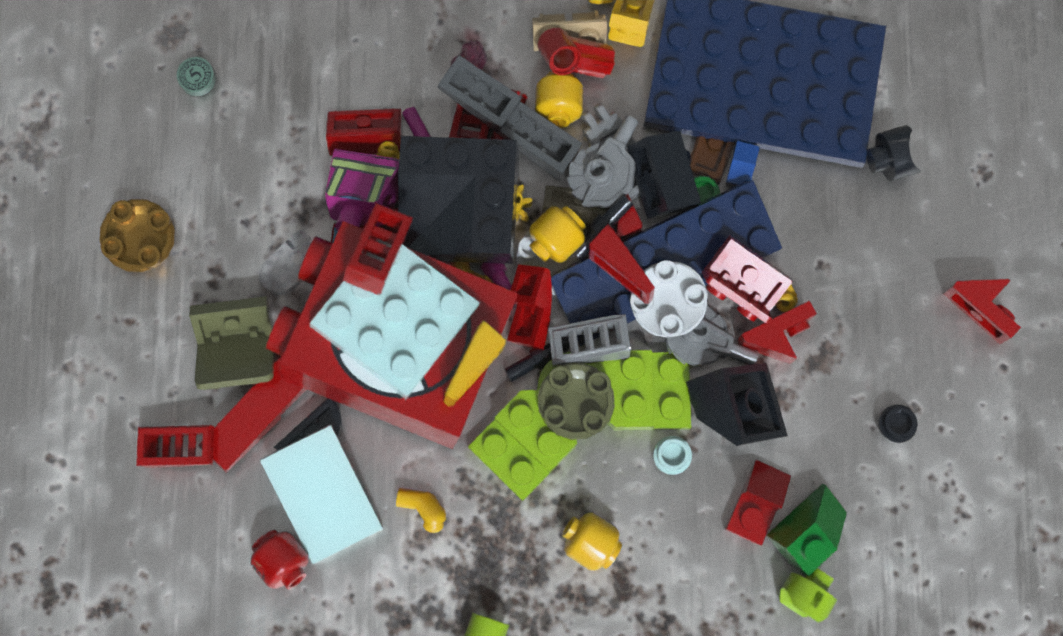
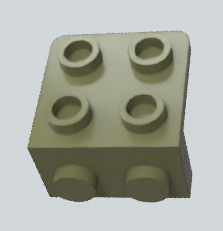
M267 296L190 306L189 317L197 341L194 379L197 389L207 390L258 384L273 379L274 352L267 350L266 345L274 325Z

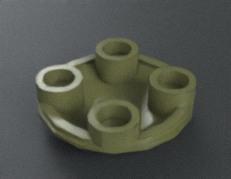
M567 363L554 368L543 380L538 393V409L545 425L556 435L570 440L587 439L600 433L610 422L615 408L614 391L609 377L595 367L583 363Z

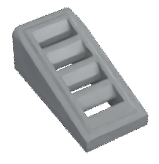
M626 314L548 328L553 367L562 366L567 363L584 364L630 358L631 347ZM615 331L616 345L610 346L608 332ZM593 333H600V348L594 349ZM577 335H584L585 351L579 352ZM568 336L571 353L563 355L561 337Z

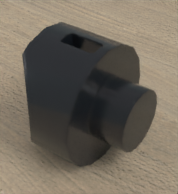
M908 125L876 134L875 147L866 150L867 164L872 173L882 171L886 179L894 181L921 172L913 163L910 155L909 141L912 129Z

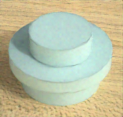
M665 437L654 448V463L665 474H680L691 463V448L680 437Z

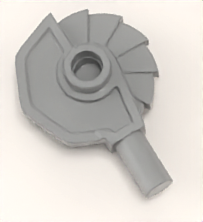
M625 116L613 138L609 137L603 145L597 143L585 151L582 149L574 162H570L567 181L573 190L571 192L572 195L583 202V207H611L623 194L626 196L632 190L635 176V161L628 153L626 145L639 124L633 117Z
M707 305L702 321L696 328L683 336L665 338L669 354L673 353L684 365L688 363L692 366L702 367L704 364L716 362L718 358L725 359L727 356L748 365H753L756 363L759 352L733 342L734 337L728 334L726 321L709 305Z

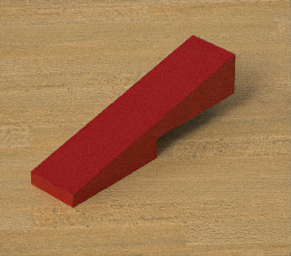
M282 356L274 363L273 379L268 382L255 384L214 427L213 461L225 473L281 420V415L307 390L281 379L279 363ZM201 441L200 444L198 445L201 450H202V441Z

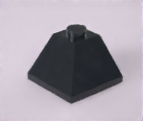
M767 363L721 368L686 381L690 402L694 408L696 418L734 445L741 446L788 436Z

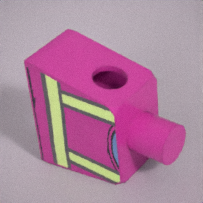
M338 149L334 150L325 198L330 218L337 221L335 224L337 231H339L343 221L357 227L366 225L375 203L390 209L395 207L398 202L399 159ZM377 222L375 226L380 227L383 226V224Z

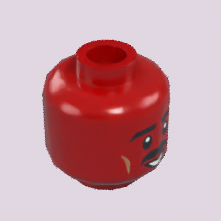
M271 530L253 544L250 564L269 588L277 589L285 586L287 589H292L306 577L304 569L308 565L309 555L290 532Z

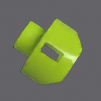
M818 568L810 576L805 574L804 577L791 572L780 589V602L802 617L809 616L816 622H821L828 618L838 601L827 592L834 579Z

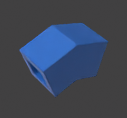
M737 141L726 182L739 185L752 179L760 146Z

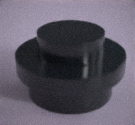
M891 405L884 409L879 416V431L890 442H906L917 431V418L914 412L904 405Z

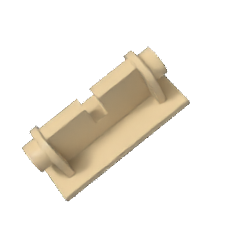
M598 11L572 13V21H565V14L543 15L542 13L539 14V17L532 18L534 51H539L537 44L542 33L551 28H561L572 37L607 44V19L605 14H598Z

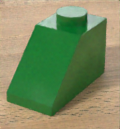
M822 483L766 536L789 564L810 576L838 549L847 512L829 488Z

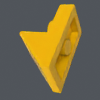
M616 0L609 22V39L642 47L645 42L655 0Z

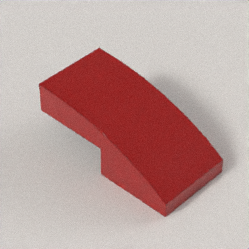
M518 264L511 291L518 293L515 300L517 308L507 341L516 345L544 350L551 315V273L549 269L544 267Z

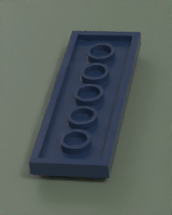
M747 180L622 240L643 271L664 260L680 262L695 270L702 278L705 286L708 283L705 282L702 271L729 236H732L762 258L783 249L754 180ZM589 256L551 274L552 289L568 324L626 314L627 323L636 320L630 303L631 292L591 261ZM600 333L592 334L593 340L600 337ZM577 335L579 346L585 344L584 335Z

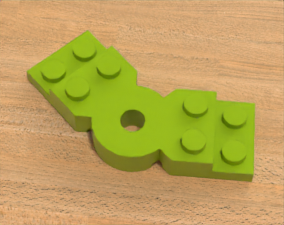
M631 350L630 358L584 363L605 373L611 381V387L614 391L615 408L608 425L614 431L691 429V402L686 381L690 380V366L688 363L682 364L673 353ZM552 360L542 370L537 390H521L494 417V421L468 446V449L522 501L544 481L577 445V440H570L556 435L545 425L539 413L538 393L542 382L556 368L553 367Z

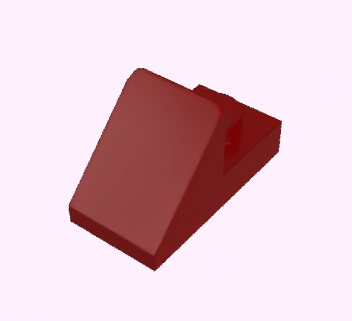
M1010 279L957 281L943 293L944 296L999 344L1011 339L1021 328L1014 321L1015 316L1010 310L1002 305H995L992 302L1011 281Z
M809 300L771 319L768 324L763 323L741 334L737 342L742 346L759 352V354L792 364L797 357L785 333H788L789 337L792 338L810 328L808 322L817 313Z
M756 459L724 530L758 546H762L777 510L782 509L791 475Z

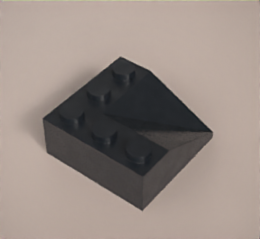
M401 136L398 172V212L413 218L402 245L439 261L513 264L519 171L517 140Z

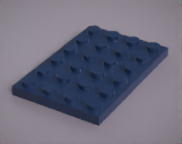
M667 0L643 127L669 132L680 131L681 134L701 136L706 139L712 138L735 144L737 141L760 146L759 149L862 168L866 163V150L868 149L886 26L749 0Z

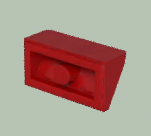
M401 109L328 112L326 140L330 156H333L335 149L377 155L378 147L383 142L395 143L400 152L402 136Z

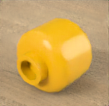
M553 71L549 72L536 85L535 112L559 128H565L570 123H574L581 117L583 112L582 83L571 73L557 75Z
M551 206L530 226L529 234L533 242L529 246L544 262L551 258L555 262L563 263L584 243L585 234L583 230L586 228V225L568 206H564L562 209Z
M593 512L586 513L579 519L575 516L572 517L562 532V536L566 538L564 545L565 554L590 571L598 570L601 567L604 569L610 567L622 548L618 529Z

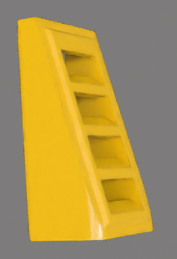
M482 321L478 326L446 390L443 402L449 407L459 400L498 357L506 345V339L485 321Z

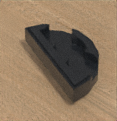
M327 398L276 444L274 448L279 450L330 424L339 438L342 418L336 401Z

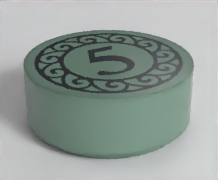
M191 57L180 64L177 70V81L187 94L202 96L213 89L216 82V74L207 60L200 57Z

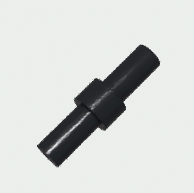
M623 194L603 216L598 214L589 224L591 228L585 234L584 243L574 254L582 260L589 253V244L604 227L609 224L615 231L614 225L634 204Z
M568 336L561 337L563 353L570 349ZM550 343L544 346V350L532 348L529 350L530 355L505 368L504 370L510 381L513 382L536 368L542 370L552 360Z

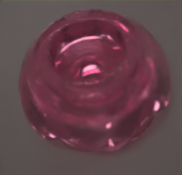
M472 39L462 45L459 55L482 70L487 62L484 46L479 41H473ZM459 55L455 56L451 60L450 66L454 63V61Z

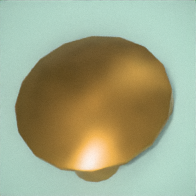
M130 199L128 201L120 200L115 202L106 214L100 227V244L103 255L114 266L128 272H144L156 268L169 256L174 245L175 229L171 217L160 205L147 199Z

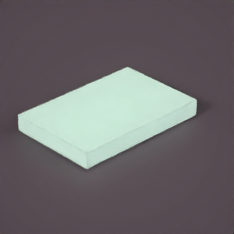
M331 424L260 459L312 564L383 529Z

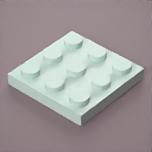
M379 239L376 241L389 247L392 246L391 244ZM402 245L381 295H376L344 281L310 322V327L407 399L472 316L480 303ZM368 252L366 253V255L372 258L385 262V259L381 257H378Z

